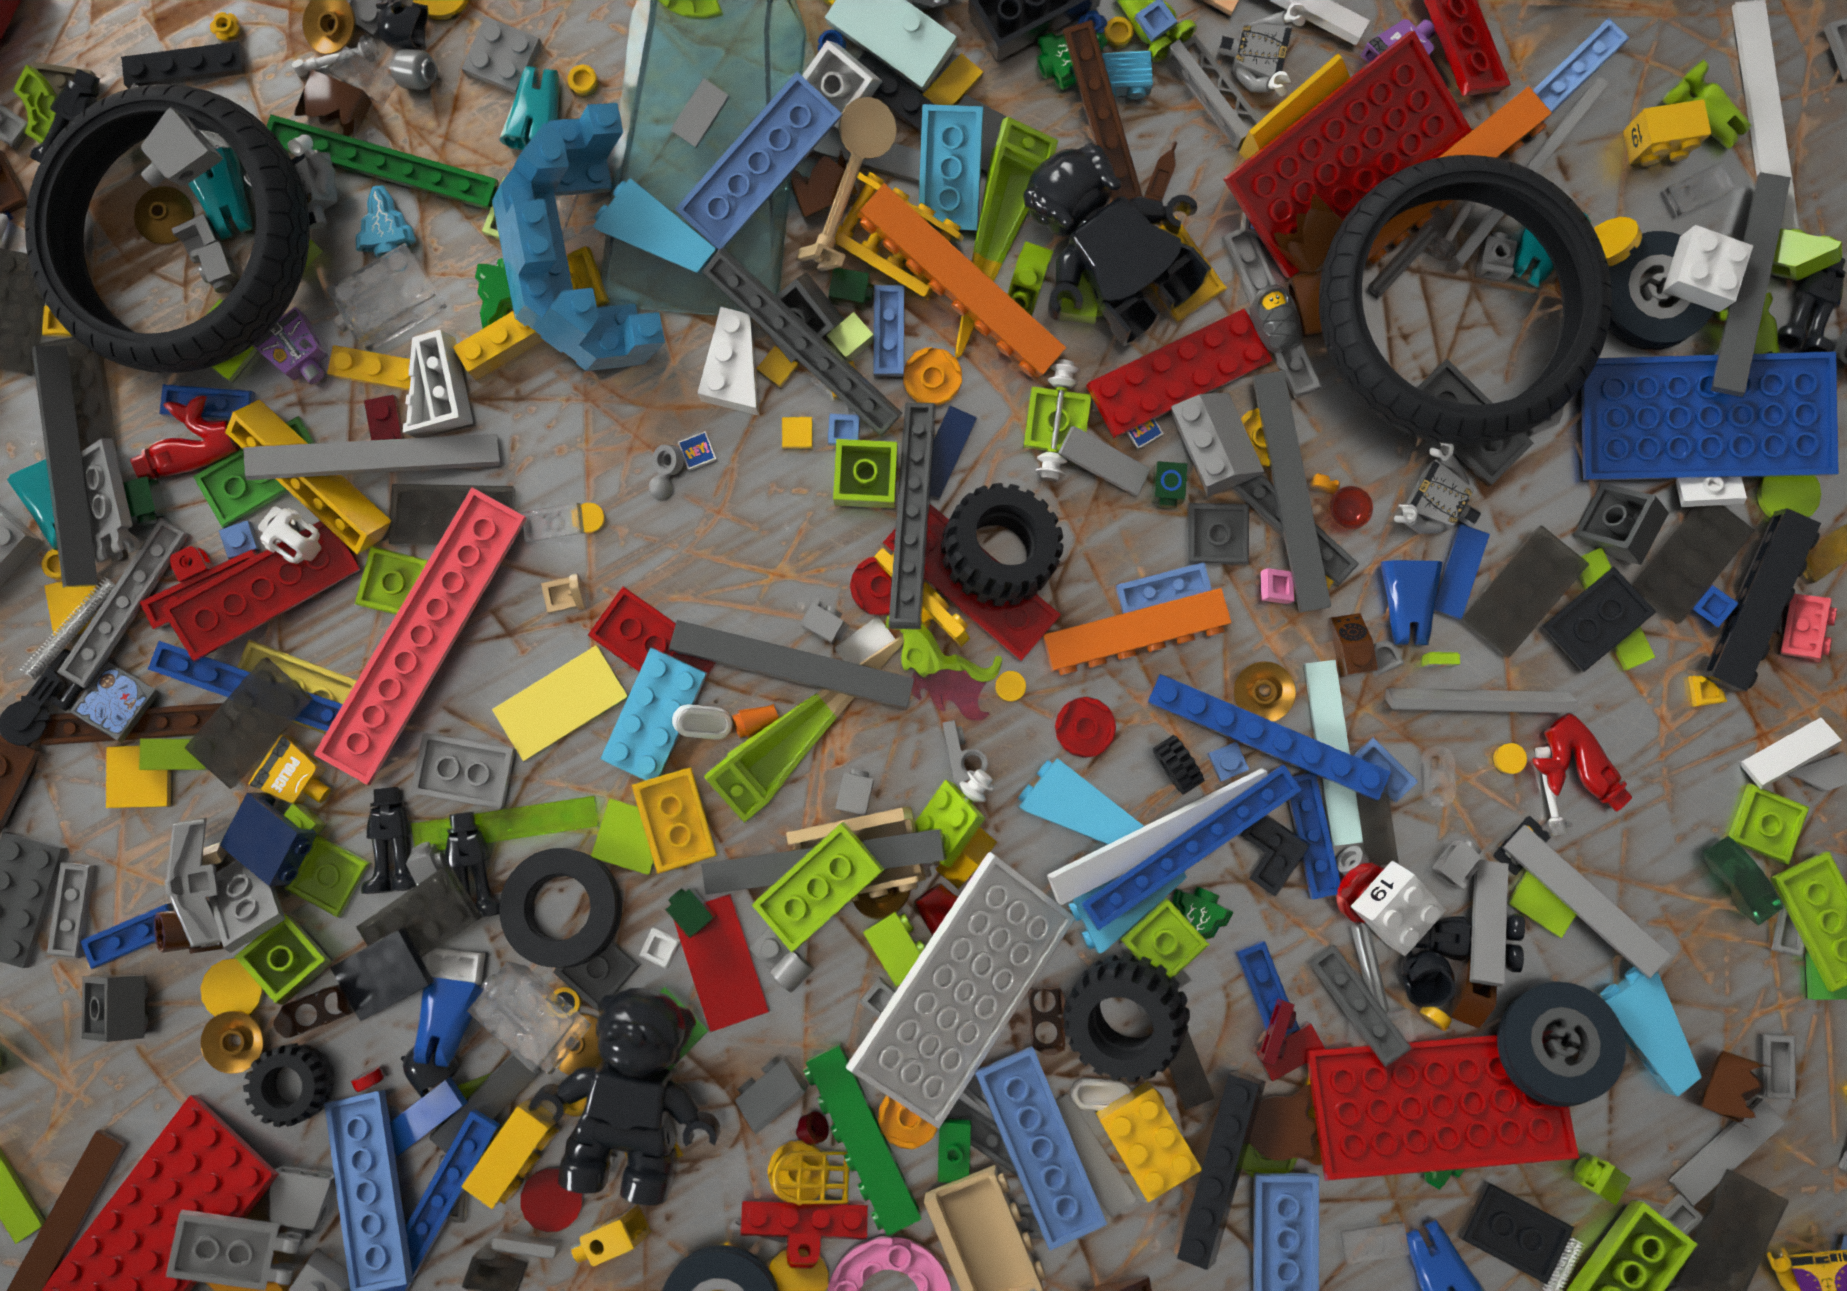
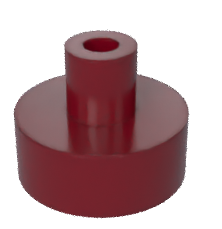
M813 1111L800 1117L798 1128L796 1129V1136L807 1145L813 1146L827 1139L829 1127L821 1113Z

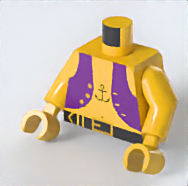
M1781 1248L1783 1256L1779 1259L1772 1258L1771 1253H1767L1771 1267L1775 1270L1781 1286L1786 1291H1847V1249L1788 1255L1785 1248Z

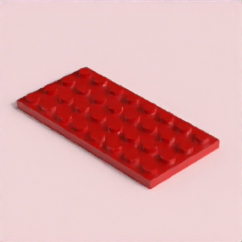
M1409 31L1223 178L1284 276L1291 278L1299 270L1275 246L1280 247L1274 233L1280 232L1284 235L1297 233V214H1307L1308 210L1311 209L1312 194L1319 196L1344 221L1353 207L1383 180L1409 166L1439 158L1468 135L1472 129L1416 32Z
M1555 1030L1543 1031V1035H1542V1043H1543V1044L1546 1043L1547 1041H1549V1040H1547V1039H1544L1545 1036H1547L1549 1033H1551V1032H1553V1031H1555ZM1497 1035L1408 1042L1412 1049L1387 1067H1384L1370 1046L1306 1052L1325 1181L1579 1159L1570 1108L1547 1105L1532 1099L1522 1092L1512 1082L1503 1068L1498 1053Z
M190 1095L56 1269L42 1291H191L198 1281L166 1277L181 1210L245 1219L279 1173L197 1095Z

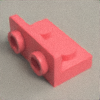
M1794 594L1789 604L1781 655L1814 659L1818 663L1822 662L1823 655L1829 656L1832 638L1826 637L1828 625H1835L1837 608L1832 607L1831 598Z

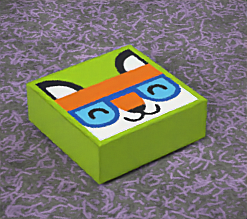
M1429 652L1421 656V667H1454L1460 665V654L1458 652Z

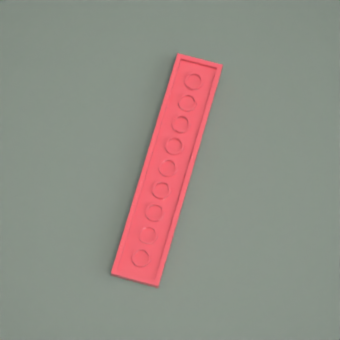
M473 487L470 489L313 755L361 782L371 785L526 522L527 518Z

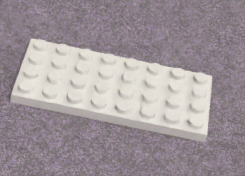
M988 852L846 1068L939 1129L975 1074L974 1071L979 1068L1075 920L1074 916L996 855Z

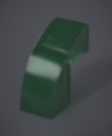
M1725 837L1703 852L1708 869L1730 886L1736 909L1756 925H1761L1783 909L1779 896L1767 876L1751 856L1731 837Z

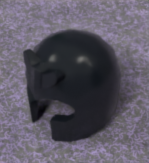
M382 0V2L376 4V8L380 9L377 19L378 33L387 46L396 50H422L424 48L425 26L429 15L427 5L412 3V6H406L400 0Z
M1410 951L1401 961V973L1405 984V991L1409 1001L1415 1006H1441L1452 999L1455 994L1454 972L1449 961L1441 954L1434 951H1422L1413 955L1412 951Z
M435 1044L428 1064L414 1062V1046L405 1056L401 1057L404 1075L420 1097L429 1093L428 1088L439 1082L442 1083L450 1077L452 1078L460 1067L455 1056L448 1067L436 1066L435 1056L438 1044Z

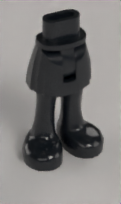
M77 69L73 81L68 80L67 85L54 99L50 107L56 113L53 123L43 142L32 149L30 158L41 163L46 151L66 125L78 114L98 101L96 96H99L100 93L96 90L100 78Z
M1844 258L1840 262L1805 278L1796 293L1797 299L1801 301L1793 320L1789 325L1782 326L1778 330V343L1782 347L1789 350L1800 347L1799 353L1833 352L1834 344L1830 339L1824 337V330L1833 309L1840 307L1846 274L1843 270L1846 262ZM1816 307L1810 329L1806 335L1804 330L1805 324L1812 308Z
M398 787L373 789L374 803H370L371 810L368 818L366 838L372 840L375 867L373 877L362 883L361 893L376 894L418 889L406 865L408 860L406 837L412 835L403 807L404 802L399 800ZM388 841H391L394 855L395 877L393 880H391L389 871Z
M474 812L449 815L451 828L447 829L448 838L445 857L446 864L452 867L456 886V898L454 904L445 909V920L457 921L467 919L475 915V910L477 917L498 915L500 901L494 898L489 887L485 860L491 856L481 830H478L481 826L476 825ZM469 865H471L476 886L477 902L475 907L469 886Z
M1516 913L1511 914L1507 917L1506 940L1522 941L1525 934L1524 916ZM1464 916L1439 919L1414 948H1425L1427 951H1434L1445 958L1463 961L1466 956H1471L1470 937H1472V923L1467 922ZM1506 944L1505 967L1511 972H1521L1524 964L1523 948L1519 944Z

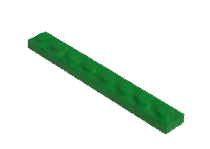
M270 114L267 128L276 136L288 153H291L288 148L290 140L301 135H308L313 140V150L330 153L333 166L490 210L492 207V200L499 185L498 180L495 178Z

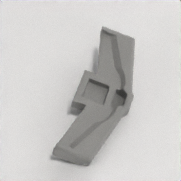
M207 818L172 824L167 878L165 879L167 897L171 899L191 948L221 942L213 911L207 900V897L220 895L215 864L202 866Z

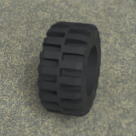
M992 483L990 489L983 485L976 488L974 493H968L962 498L960 504L956 506L942 534L944 538L941 542V553L946 554L942 561L946 570H952L949 577L954 584L959 582L963 586L961 591L967 596L973 593L978 596L976 601L984 604L987 600L993 601V606H1003L1008 601L1009 605L1012 606L1020 604L1023 598L1029 600L1034 597L1055 572L1060 563L1059 558L1063 554L1064 545L1060 543L1063 539V532L1061 527H1056L1059 520L1055 512L1049 513L1047 510L1049 505L1043 499L1041 501L1037 500L1034 497L1035 493L1029 489L1026 492L1019 490V485L1010 484L1008 488H1005L1003 483ZM987 525H999L1010 529L1022 540L1026 549L1027 560L1017 565H1006L992 560L981 549L977 540L976 530Z
M1124 953L1122 958L1118 959V956L1114 954L1106 956L1104 961L1098 960L1091 964L1090 968L1084 971L1067 998L1068 1003L1063 1012V1018L1067 1020L1063 1026L1065 1035L1072 1037L1069 1045L1073 1052L1078 1051L1081 1054L1079 1060L1085 1066L1088 1063L1095 1068L1093 1072L1102 1076L1103 1073L1110 1075V1080L1120 1082L1121 1078H1126L1128 1083L1138 1082L1141 1076L1144 1080L1155 1077L1157 1071L1163 1072L1178 1054L1189 1028L1187 1024L1190 1019V1010L1185 1007L1188 1002L1185 992H1178L1180 983L1174 976L1169 978L1166 975L1167 969L1161 964L1158 968L1150 964L1152 959L1142 956L1141 960H1136L1134 954ZM1112 997L1126 998L1136 1002L1148 1013L1154 1032L1140 1038L1119 1034L1105 1021L1101 1012L1100 1002Z

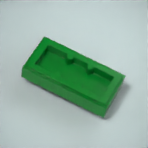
M945 1119L940 1126L938 1182L951 1183L970 1175L972 1120Z

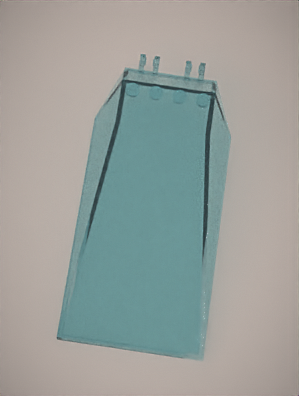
M637 0L630 19L620 106L623 134L616 144L609 204L615 198L613 192L622 181L627 182L631 178L706 239L675 208L796 72L803 75L807 31L796 0H718L724 15L702 20L677 15L665 8L657 0ZM705 78L728 94L730 98L698 148H695L670 129L702 79ZM792 173L724 248L775 296L781 291L791 196L789 184L791 185ZM609 235L605 236L601 280L609 303L605 305L636 304V308L717 316L719 315L720 307L746 313L704 273L700 275Z

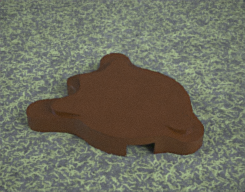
M1304 1085L1297 1093L1288 1097L1273 1096L1261 1100L1249 1141L1260 1154L1272 1160L1302 1158L1313 1165H1322L1320 1146L1317 1142L1316 1119L1308 1116V1111L1313 1106L1311 1085Z

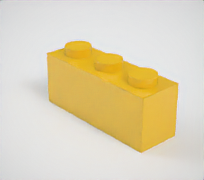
M514 311L456 344L453 346V349L467 372L477 381L544 340L535 330L528 325L524 326L516 320Z

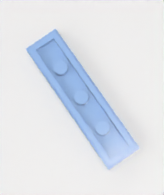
M1608 18L1533 90L1534 93L1553 113L1611 58L1630 37Z

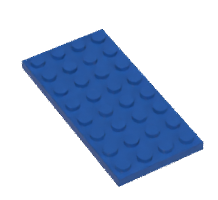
M1836 352L1753 354L1746 391L1743 397L1711 391L1718 355L1599 358L1591 374L1581 387L1583 481L1826 476L1839 474Z

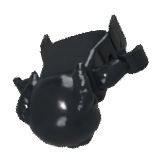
M1088 143L1078 150L1072 148L1064 149L1051 155L1033 171L1027 189L1023 194L1024 205L1026 208H1029L1032 218L1037 224L1046 225L1057 236H1070L1068 246L1059 254L1056 260L1057 286L1051 292L1048 313L1052 319L1057 320L1061 312V307L1057 301L1063 298L1070 299L1074 304V308L1081 309L1083 297L1077 287L1083 275L1090 284L1096 303L1102 309L1104 317L1111 324V332L1123 346H1127L1144 334L1160 315V312L1147 297H1144L1142 289L1151 283L1156 285L1159 298L1169 310H1173L1194 295L1206 281L1211 267L1197 253L1194 247L1181 243V239L1173 235H1178L1181 227V221L1177 220L1173 213L1181 211L1187 216L1194 215L1198 209L1197 203L1192 197L1187 195H1177L1171 198L1167 206H1163V201L1142 196L1130 200L1125 196H1119L1109 203L1112 197V190H1119L1122 183L1116 177L1109 157L1103 148L1093 143ZM1163 221V225L1169 232L1155 225H1160V222Z
M630 988L616 995L604 996L597 1005L599 1011L596 1024V1035L599 1037L597 1047L598 1053L602 1058L599 1066L577 1068L559 1085L547 1084L541 1087L531 1100L529 1111L538 1110L543 1100L551 1101L556 1106L557 1111L553 1119L557 1123L563 1117L569 1104L587 1097L584 1112L566 1141L565 1154L561 1159L558 1175L559 1186L567 1191L582 1194L602 1191L608 1182L612 1151L626 1152L627 1166L622 1176L620 1195L631 1203L650 1206L664 1203L674 1185L678 1156L676 1148L673 1149L676 1139L670 1115L680 1125H686L683 1132L685 1147L692 1143L695 1136L693 1130L695 1129L705 1130L709 1135V1143L715 1146L721 1129L718 1119L713 1114L707 1112L698 1113L699 1108L688 1088L680 1083L673 1082L672 1072L667 1069L671 1064H676L679 1061L680 1052L692 1035L696 1025L693 1013L689 1008L678 1006L670 996L664 993L643 988Z

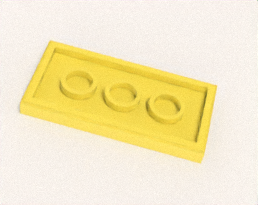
M249 639L237 665V668L344 704L357 680ZM263 710L278 717L284 718L299 725L326 734V731H323L321 729Z
M595 645L493 708L492 711L521 759L526 762L626 700L628 694L600 648Z

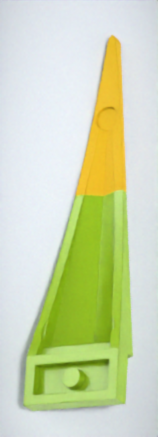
M1006 117L1002 120L996 145L992 148L972 256V263L993 282L1029 208L1025 207L1023 198L1033 171L1043 161L1055 154L1059 141L1011 117ZM967 314L961 317L955 358L963 354L974 328L973 324L975 321Z

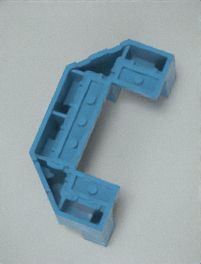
M618 103L588 104L580 119L550 120L547 124L544 122L520 153L514 167L502 181L492 200L515 319L524 326L528 325L541 335L543 340L562 353L563 351L585 371L644 365L665 343L659 312L637 314L636 304L597 307L593 288L573 290L555 196L611 191L612 183L607 158L623 134Z

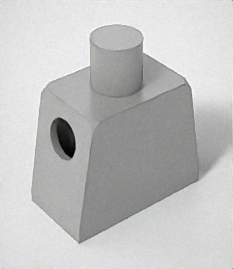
M170 107L142 144V151L152 163L141 175L153 187H157L165 178L180 186H185L219 163L223 157L186 115Z
M281 1166L275 1169L279 1175L270 1185V1222L286 1226V1232L301 1233L300 1245H303L306 1229L315 1230L323 1225L336 1189L334 1174Z
M316 1248L289 1290L350 1291L348 1271Z

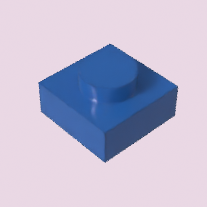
M1711 585L1692 609L1719 628L1739 603L1714 585Z

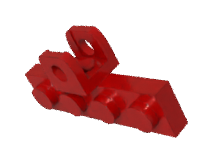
M189 546L170 556V564L178 582L181 583L140 601L152 629L157 630L170 624L161 607L257 555L256 551L251 549L215 567L208 553L202 548Z
M742 1201L740 1236L787 1237L786 1259L788 1266L794 1269H813L819 1259L821 1238L867 1239L868 1205H797L787 1202ZM798 1250H806L808 1252V1256H800Z

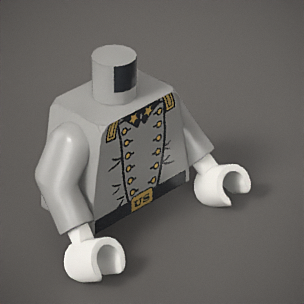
M1292 3L1287 11L1275 13L1244 24L1239 39L1222 35L1218 54L1234 57L1231 73L1237 76V79L1250 92L1276 91L1279 96H1284L1287 93L1285 86L1282 84L1291 83V80L1287 73L1282 70L1292 31V26H1289L1290 22H1293L1296 26H1302L1306 21L1302 15L1296 16L1299 12L1306 11V8L1301 3Z
M301 135L290 140L288 148L291 153L296 155L292 161L305 191L310 229H319L327 225L324 210L337 202L336 172L332 167L330 153L313 150L312 138L308 135ZM245 174L244 180L248 185L252 186L248 174Z
M1440 443V450L1437 448L1430 449L1429 453L1439 458L1427 465L1406 504L1398 505V507L1402 508L1400 514L1403 516H1395L1394 520L1396 522L1405 523L1418 534L1447 531L1454 527L1457 520L1470 527L1475 525L1481 515V511L1467 504L1474 490L1469 486V480L1453 454V444Z

